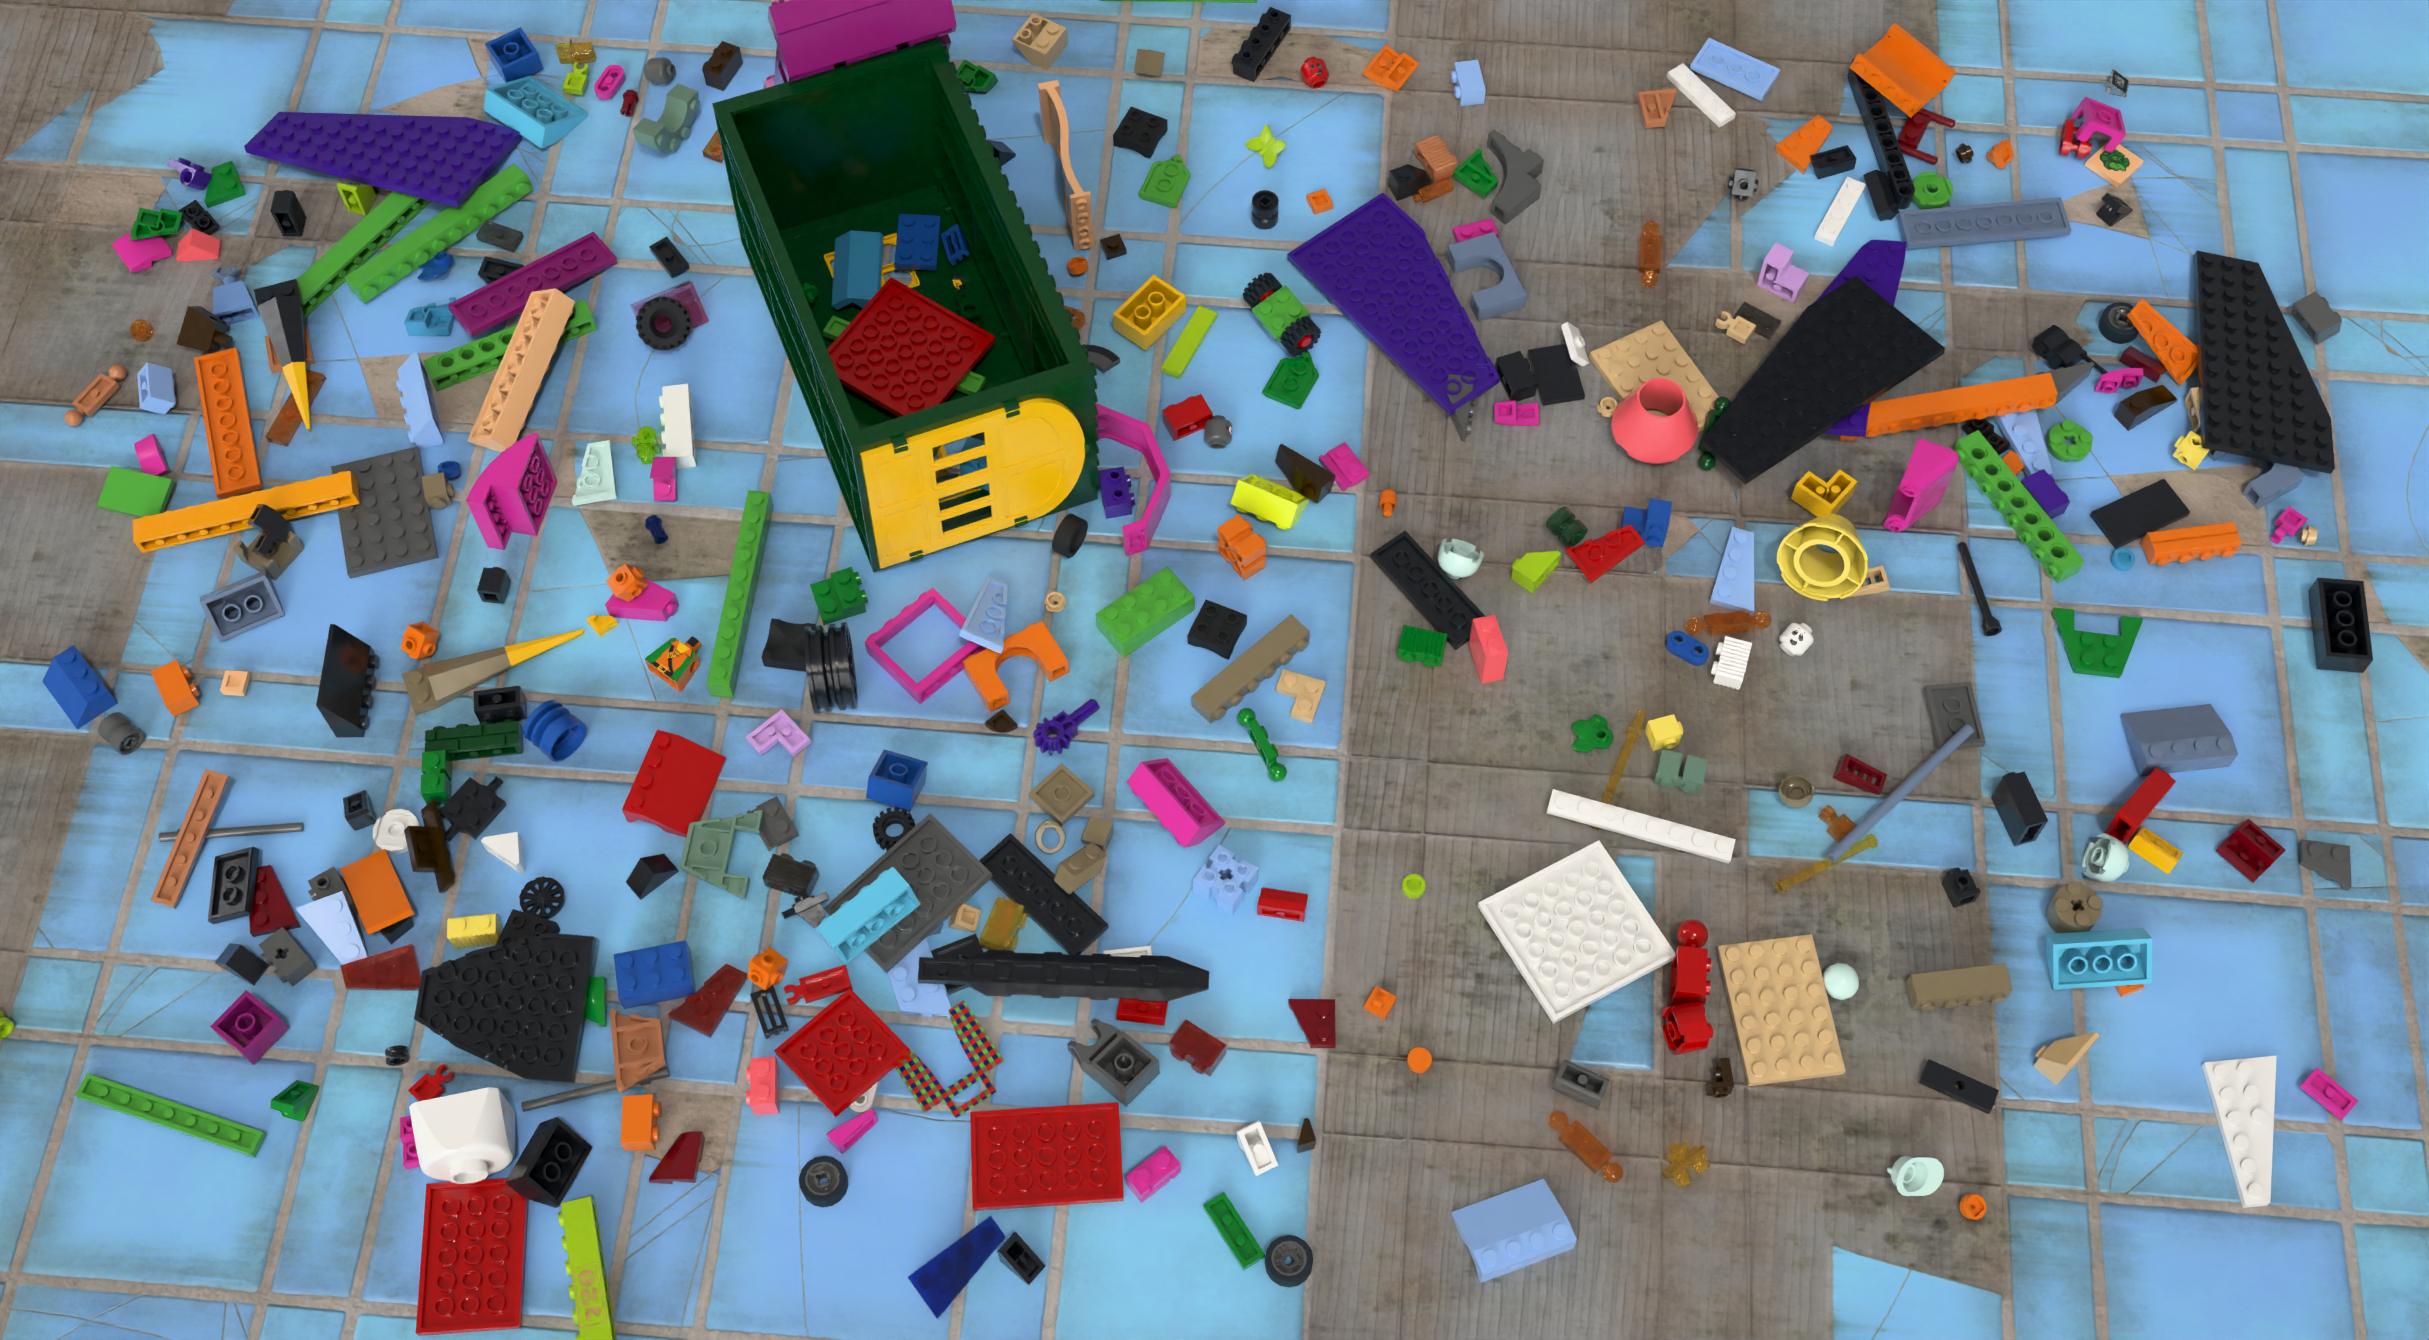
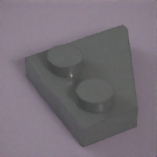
M2304 839L2299 842V864L2315 871L2326 880L2329 878L2341 884V889L2345 891L2352 887L2350 846Z

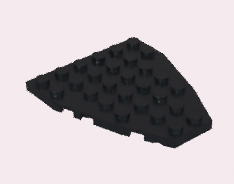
M543 933L539 934L538 937L530 939L523 938L509 944H499L474 950L456 960H448L438 967L423 970L414 1019L437 1035L448 1040L457 1048L522 1078L574 1083L597 938L593 936Z

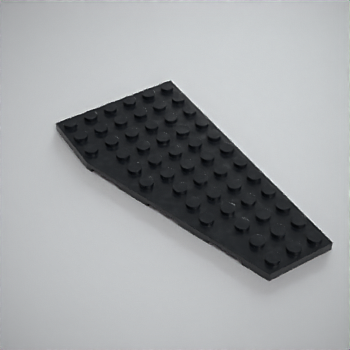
M2196 251L2193 257L2202 448L2331 474L2335 469L2331 417L2259 263Z
M1855 276L1805 309L1702 439V446L1746 485L1943 355L1945 348Z

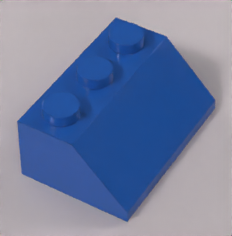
M74 645L53 658L42 682L77 729L117 704V701Z

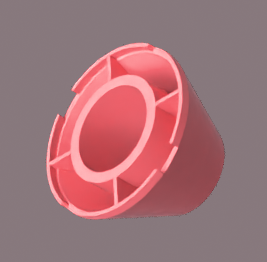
M1655 378L1642 384L1618 403L1612 415L1611 430L1616 443L1621 445L1628 452L1629 456L1646 463L1663 464L1678 460L1681 455L1692 449L1698 435V420L1684 391L1677 383L1669 379ZM1657 409L1666 412L1670 416H1655L1646 410Z

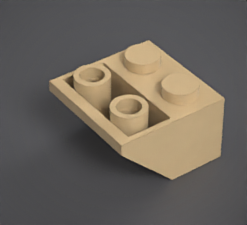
M1032 13L1012 38V42L1031 64L1048 70L1068 45L1067 28Z

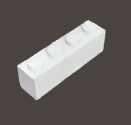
M689 385L662 387L663 395L659 396L660 407L664 409V413H660L661 424L665 426V431H661L662 442L666 444V449L662 450L663 457H676L677 469L697 467L692 395Z

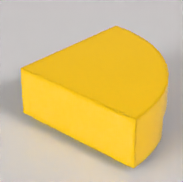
M592 615L586 618L587 623L600 637L619 625L618 621L609 615Z

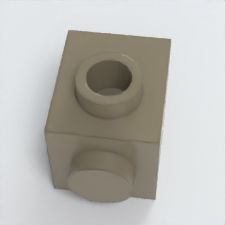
M444 472L422 477L424 496L430 510L442 509L452 505L451 496H454V489L452 483L448 482Z

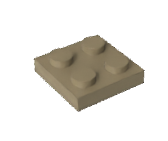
M1062 763L1029 792V797L1061 826L1095 796V792Z

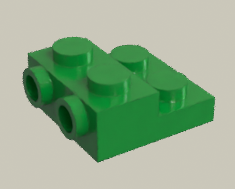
M852 567L830 573V579L810 584L823 625L866 612L865 603H868L865 590L860 591L858 585H861L862 582L859 573L853 572Z

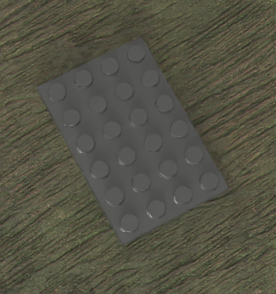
M418 446L331 466L332 475L341 471H351L358 481L360 504L338 509L347 574L350 579L439 558L431 511L424 496L422 483L424 471Z
M930 813L824 907V910L830 916L833 915L844 902L853 899L864 886L873 883L883 871L889 870L891 867L897 870L910 885L921 905L864 950L885 973L889 972L993 877L992 873Z

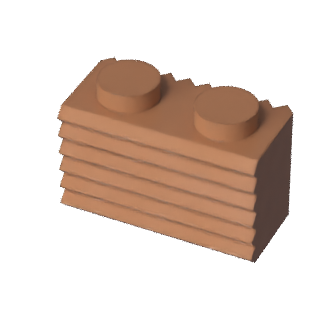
M1434 135L1415 143L1414 154L1435 183L1453 175L1458 164L1457 158L1454 154H1450L1444 140H1440L1438 135Z

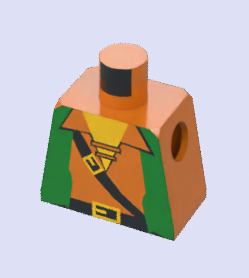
M693 636L685 644L676 638H671L645 658V662L652 673L681 693L700 666L698 655L695 652L702 645Z

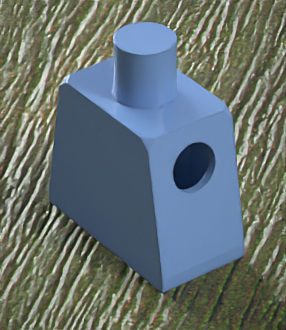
M228 276L223 279L224 285L213 289L212 313L225 321L227 325L260 317L244 281H236L235 277Z

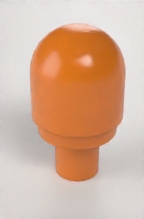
M1390 488L1384 489L1380 493L1379 505L1384 510L1383 515L1386 517L1392 516V510L1397 506V494Z

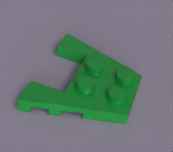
M2054 607L2051 615L2058 625L2057 631L2064 641V649L2073 673L2120 678L2143 618L2122 616L2119 620L2120 636L2074 630V610Z

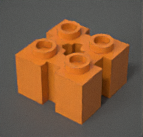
M1238 514L1217 528V537L1220 539L1217 542V551L1228 563L1230 562L1233 565V569L1245 581L1265 568L1266 541L1261 535L1253 533V527L1246 519L1244 520Z

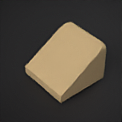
M963 903L951 914L948 927L973 933L976 932L981 910Z

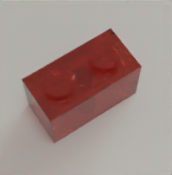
M1188 1020L1183 1022L1169 1042L1171 1055L1179 1061L1185 1060L1190 1063L1191 1067L1199 1074L1205 1073L1211 1076L1226 1055V1044Z

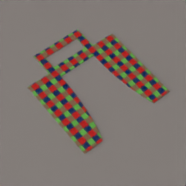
M964 1000L948 1011L957 1037L975 1068L973 1072L944 1090L928 1067L912 1051L907 1058L895 1067L924 1113L944 1101L953 1116L957 1118L997 1092L985 1073L1004 1060ZM981 1079L987 1089L957 1108L951 1098Z

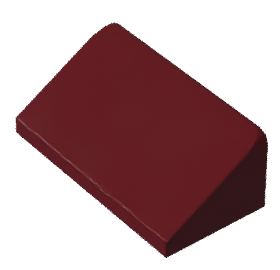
M2132 346L2123 352L2119 360L2130 368H2143L2144 376L2155 383L2158 382L2167 370L2163 364Z

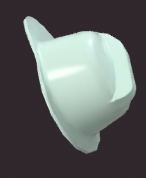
M1903 1156L1894 1163L1893 1167L1887 1168V1172L1891 1174V1180L1897 1186L1898 1192L1904 1196L1929 1195L1938 1189L1944 1177L1942 1164L1937 1159L1931 1157Z

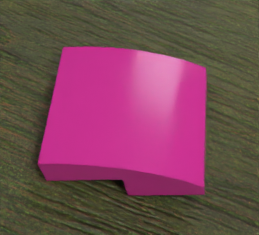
M130 232L112 243L113 249L131 273L152 268V261L172 257V250L161 236L130 240Z

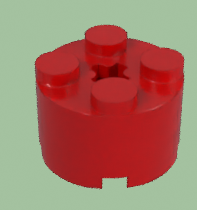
M1690 1001L1663 1008L1662 1018H1666V1025L1662 1026L1664 1038L1671 1051L1676 1050L1675 1055L1707 1048L1709 1038H1713L1714 1033L1711 1024L1707 1023L1705 1007L1702 1001Z

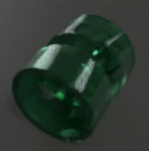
M1562 507L1551 515L1546 523V527L1555 536L1559 535V541L1566 548L1574 547L1585 537L1588 529L1580 520H1575L1576 516L1568 507Z

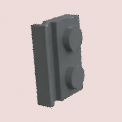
M777 796L756 806V809L747 811V814H750L757 810H763L764 819L761 832L758 834L768 851L799 836L798 831Z

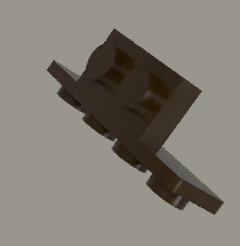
M431 800L421 810L424 826H408L404 833L413 872H435L438 890L440 893H444L454 884L455 875L449 860L450 853L445 842V831L442 829L440 810L436 800Z

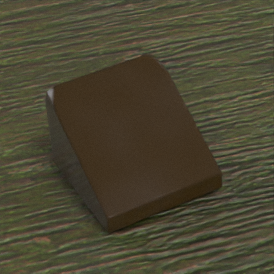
M1305 1118L1303 1121L1297 1153L1315 1149L1316 1138L1308 1118Z

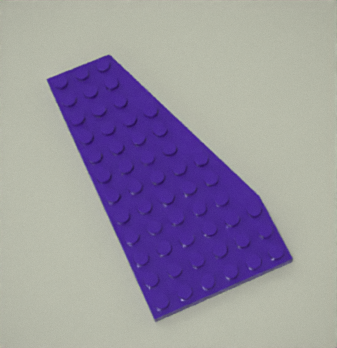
M278 112L244 147L246 153L459 208L520 141L522 135H520L519 131L510 127L469 117Z
M1384 193L1379 194L1287 254V259L1450 416L1454 414L1457 408L1469 400L1473 401L1499 383L1500 377L1477 338L1476 331L1464 307H1461L1439 259L1433 253L1425 237L1424 230ZM1449 374L1460 375L1464 383L1473 384L1472 392L1453 405L1447 393L1450 395L1459 394L1462 385L1456 379L1448 380ZM1463 376L1474 377V379L1466 380ZM1456 383L1459 389L1457 391H1450L1447 389V385Z

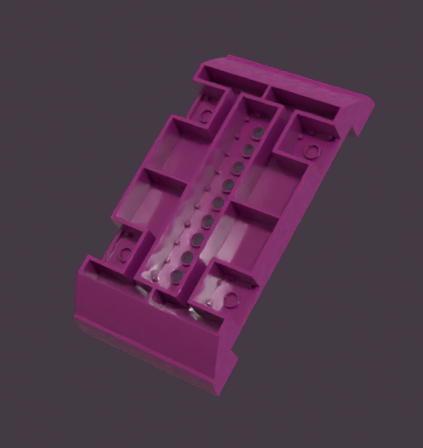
M952 0L774 1L771 3L772 6L768 8V20L777 43L775 73L766 78L763 89L785 82H793L841 66L940 39L942 46H946L949 51L951 40L948 34L955 32L957 27Z

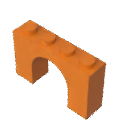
M1043 621L1030 624L1023 631L1009 635L1003 640L1004 646L1001 654L986 648L978 654L968 656L966 660L962 661L966 676L990 713L1010 703L1009 692L997 675L999 666L1008 658L1026 656L1033 659L1040 666L1049 682L1070 672L1067 658Z

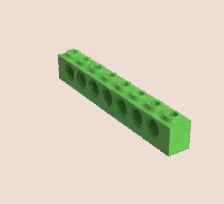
M585 299L575 302L572 308L573 313L568 318L565 332L560 337L557 345L597 330L594 318ZM517 325L423 360L436 392L499 368Z
M1977 430L1957 440L1953 451L1959 455L1958 462L1966 469L1968 476L1973 478L1978 484L1981 492L1991 500L1994 508L2003 515L2007 524L2019 535L2021 542L2026 544L2032 551L2034 558L2044 566L2047 574L2056 583H2059L2079 573L2085 562L2084 559L1980 431Z

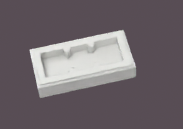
M1569 322L1562 324L1561 328L1571 360L1584 367L1589 364L1584 348L1585 341L1580 335L1579 329Z

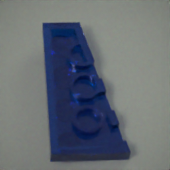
M991 1216L908 1277L910 1283L937 1320L1005 1239L1006 1236Z

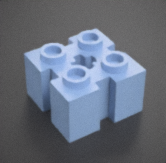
M1219 844L1209 858V869L1203 866L1193 879V892L1207 901H1210L1212 897L1217 900V907L1233 916L1243 902V891L1249 894L1257 883L1259 868L1244 859L1240 863L1235 861V854Z

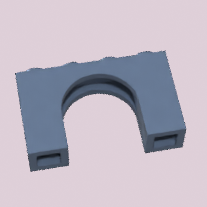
M1495 232L1448 245L1447 260L1454 274L1483 267L1496 272L1502 280L1494 287L1472 293L1470 307L1478 322L1525 308L1526 299L1528 298L1527 290L1525 287H1522L1519 274L1513 270L1511 258L1505 254L1501 239L1497 238Z
M2210 450L2207 453L2213 461L2229 454ZM2263 460L2267 473L2250 481L2242 494L2256 509H2259L2297 488L2305 476L2301 469Z

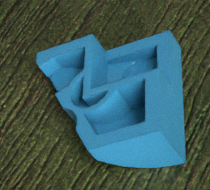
M449 298V303L437 306L434 302L424 307L410 309L404 322L408 336L450 335L455 317L449 311L448 304L456 301V298Z

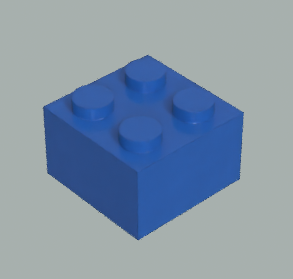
M521 27L485 43L489 58L505 83L530 76L543 69L537 50Z
M884 749L869 775L866 798L911 811L925 784L928 762Z

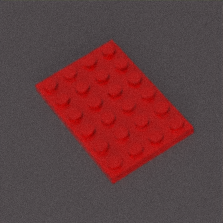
M1119 1102L970 1112L973 1211L1124 1201Z
M507 1178L481 1180L469 1184L453 1182L426 1184L416 1334L418 1336L522 1329L528 1199L523 1198L505 1183Z

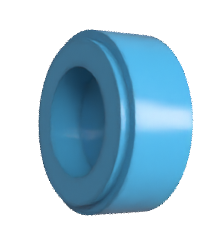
M2126 548L2116 549L2111 556V564L2120 571L2129 570L2135 562V555Z

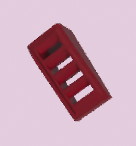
M1847 753L1839 759L1833 778L1840 782L1877 795L1881 794L1887 774ZM1864 774L1867 775L1866 780L1863 779ZM1873 777L1876 778L1875 784L1871 783Z

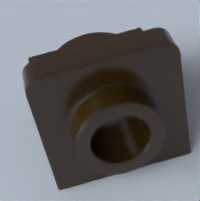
M1719 1058L1717 1066L1713 1069L1715 1082L1709 1083L1706 1089V1095H1713L1714 1098L1728 1096L1734 1087L1730 1059Z

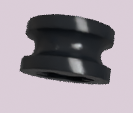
M401 1045L387 1048L385 1050V1055L388 1057L386 1058V1064L398 1066L409 1061V1057L406 1055L408 1048Z

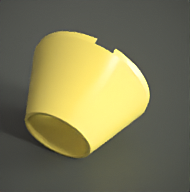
M1823 514L1794 528L1783 538L1777 552V564H1779L1782 572L1781 576L1785 582L1796 592L1815 600L1828 601V598L1840 597V599L1850 596L1861 587L1868 571L1867 554L1855 527L1849 520L1836 514ZM1815 544L1828 545L1839 553L1825 552Z

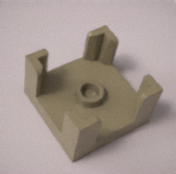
M262 531L247 548L241 540L233 547L242 562L259 572L265 570L268 577L275 581L305 549L298 536L291 531H288L285 541L275 539V548L270 554L267 553L266 556H259L252 552Z

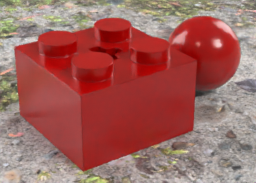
M1690 919L1684 921L1677 931V938L1682 946H1678L1671 964L1669 1006L1690 1001H1702L1705 1004L1706 997L1710 994L1711 982L1707 980V972L1710 973L1711 958H1707L1708 949L1702 948L1708 940V930L1699 920Z

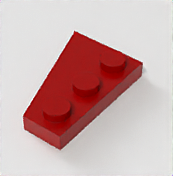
M1630 524L1606 533L1601 538L1593 541L1590 539L1584 541L1582 545L1565 548V550L1590 583H1592L1643 546L1645 542Z

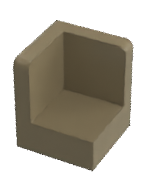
M1137 49L1134 73L1161 77L1165 53Z
M1091 815L1082 835V841L1086 843L1094 842L1106 852L1114 833L1113 822Z

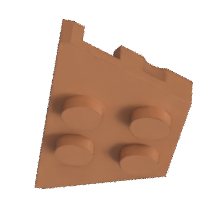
M610 1010L616 1086L618 1093H621L666 1065L662 1024L660 1019L644 1018L641 1015L632 1013L630 1016L618 1014L617 1010Z

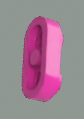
M610 65L603 71L594 85L595 94L599 99L606 100L612 98L624 82L625 73L621 66Z

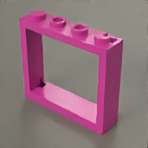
M934 588L922 593L913 604L904 607L898 616L888 620L883 628L876 633H872L864 642L867 653L919 704L923 703L964 669L962 661L966 660L968 656L978 654L986 649L984 646L969 641L919 683H916L880 648L934 604L962 629L966 618Z

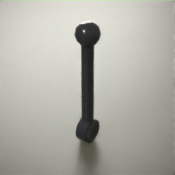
M2086 351L2084 352L2082 359H2085L2089 363L2094 362V367L2098 369L2101 373H2108L2105 369H2103L2100 365H2098L2095 361L2088 357Z

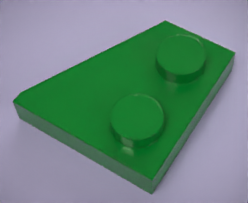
M233 161L212 168V176L208 183L204 200L207 208L246 195Z

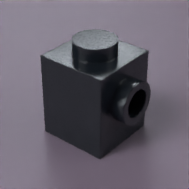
M499 567L483 568L477 588L482 602L505 603L511 582L506 570Z

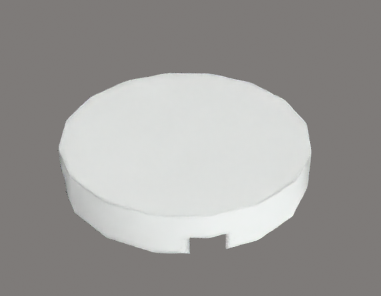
M393 809L386 812V815L382 818L380 816L376 820L373 827V839L381 850L385 849L387 853H404L408 851L404 830L408 826L421 825L417 817L409 810Z

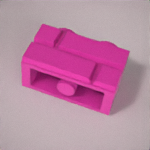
M1164 1146L1127 1174L1126 1184L1142 1203L1170 1182V1178L1173 1179L1181 1173V1164L1171 1151Z

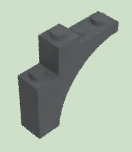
M1493 130L1488 134L1487 148L1494 153L1501 163L1505 174V183L1500 193L1492 200L1491 214L1506 225L1540 198L1542 185L1535 178L1542 173L1544 160L1531 149L1523 153L1519 147L1509 142L1504 135Z

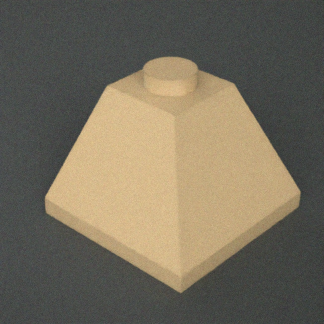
M2094 1032L2057 1040L2049 1047L2044 1045L2035 1055L2038 1060L2033 1066L2055 1085H2058L2086 1054L2100 1035Z

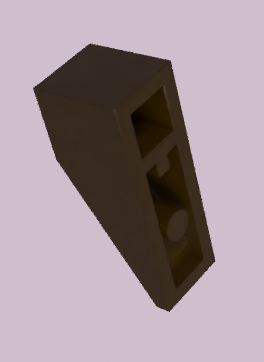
M2164 385L2145 389L2121 401L2114 417L2129 431L2174 404L2178 399Z
M1283 444L1279 445L1275 459L1276 464L1300 494L1318 504L1331 492L1336 475Z

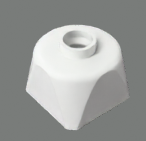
M482 1088L419 1101L409 1106L421 1170L427 1176L457 1184L475 1183L505 1169L513 1161L515 1154V1112L498 1088Z

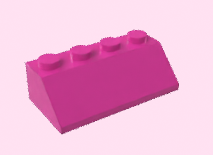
M1168 758L1141 762L1127 780L1133 793L1145 802L1148 810L1161 820V824L1166 829H1169L1175 836L1176 841L1184 847L1200 844L1226 823Z

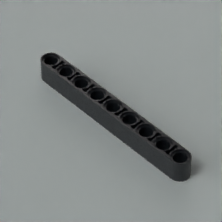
M1849 68L1848 81L1879 168L1887 175L1898 209H1907L1911 204L1915 187L1881 94Z

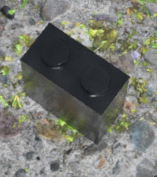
M2025 771L2017 774L2015 772L2007 773L2002 777L1991 799L2014 846L2036 841L2048 819Z

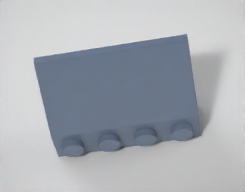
M2211 704L2122 713L2120 715L2139 777L2149 776L2156 767L2167 773L2229 767L2238 755L2232 734Z

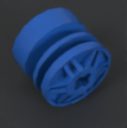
M556 700L546 701L538 706L528 717L523 728L525 738L531 741L534 746L539 747L542 753L555 762L562 761L571 756L582 744L587 732L586 725L575 715L570 714L569 710Z

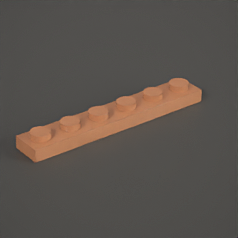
M205 769L152 895V902L176 909L230 780L228 775Z

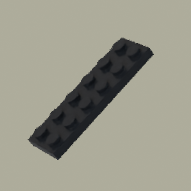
M1403 531L1371 553L1370 558L1437 631L1448 634L1447 641L1455 650L1470 640L1473 619L1484 617L1485 615L1406 531Z
M1011 833L979 860L992 873L993 877L990 880L1069 955H1080L1109 928L1108 923L1073 891L1071 894H1068L1054 881L1055 874Z

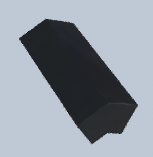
M1873 170L1864 174L1863 176L1879 220H1892L1899 213V209L1886 173Z

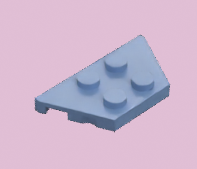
M925 938L887 972L903 1015L920 1014L927 1017L941 1015L950 1018L948 1010L952 1007L944 985L918 983L919 957L933 958Z

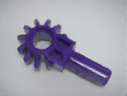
M1090 699L1069 716L1062 711L1050 721L1045 717L1043 723H1037V730L1033 732L1036 747H1040L1042 753L1049 750L1051 756L1054 754V751L1061 754L1063 752L1062 748L1068 749L1070 747L1069 742L1078 735L1077 726L1099 710L1100 706L1097 701ZM1051 734H1056V735H1058V736H1056V737H1054V738L1049 737V735H1051Z

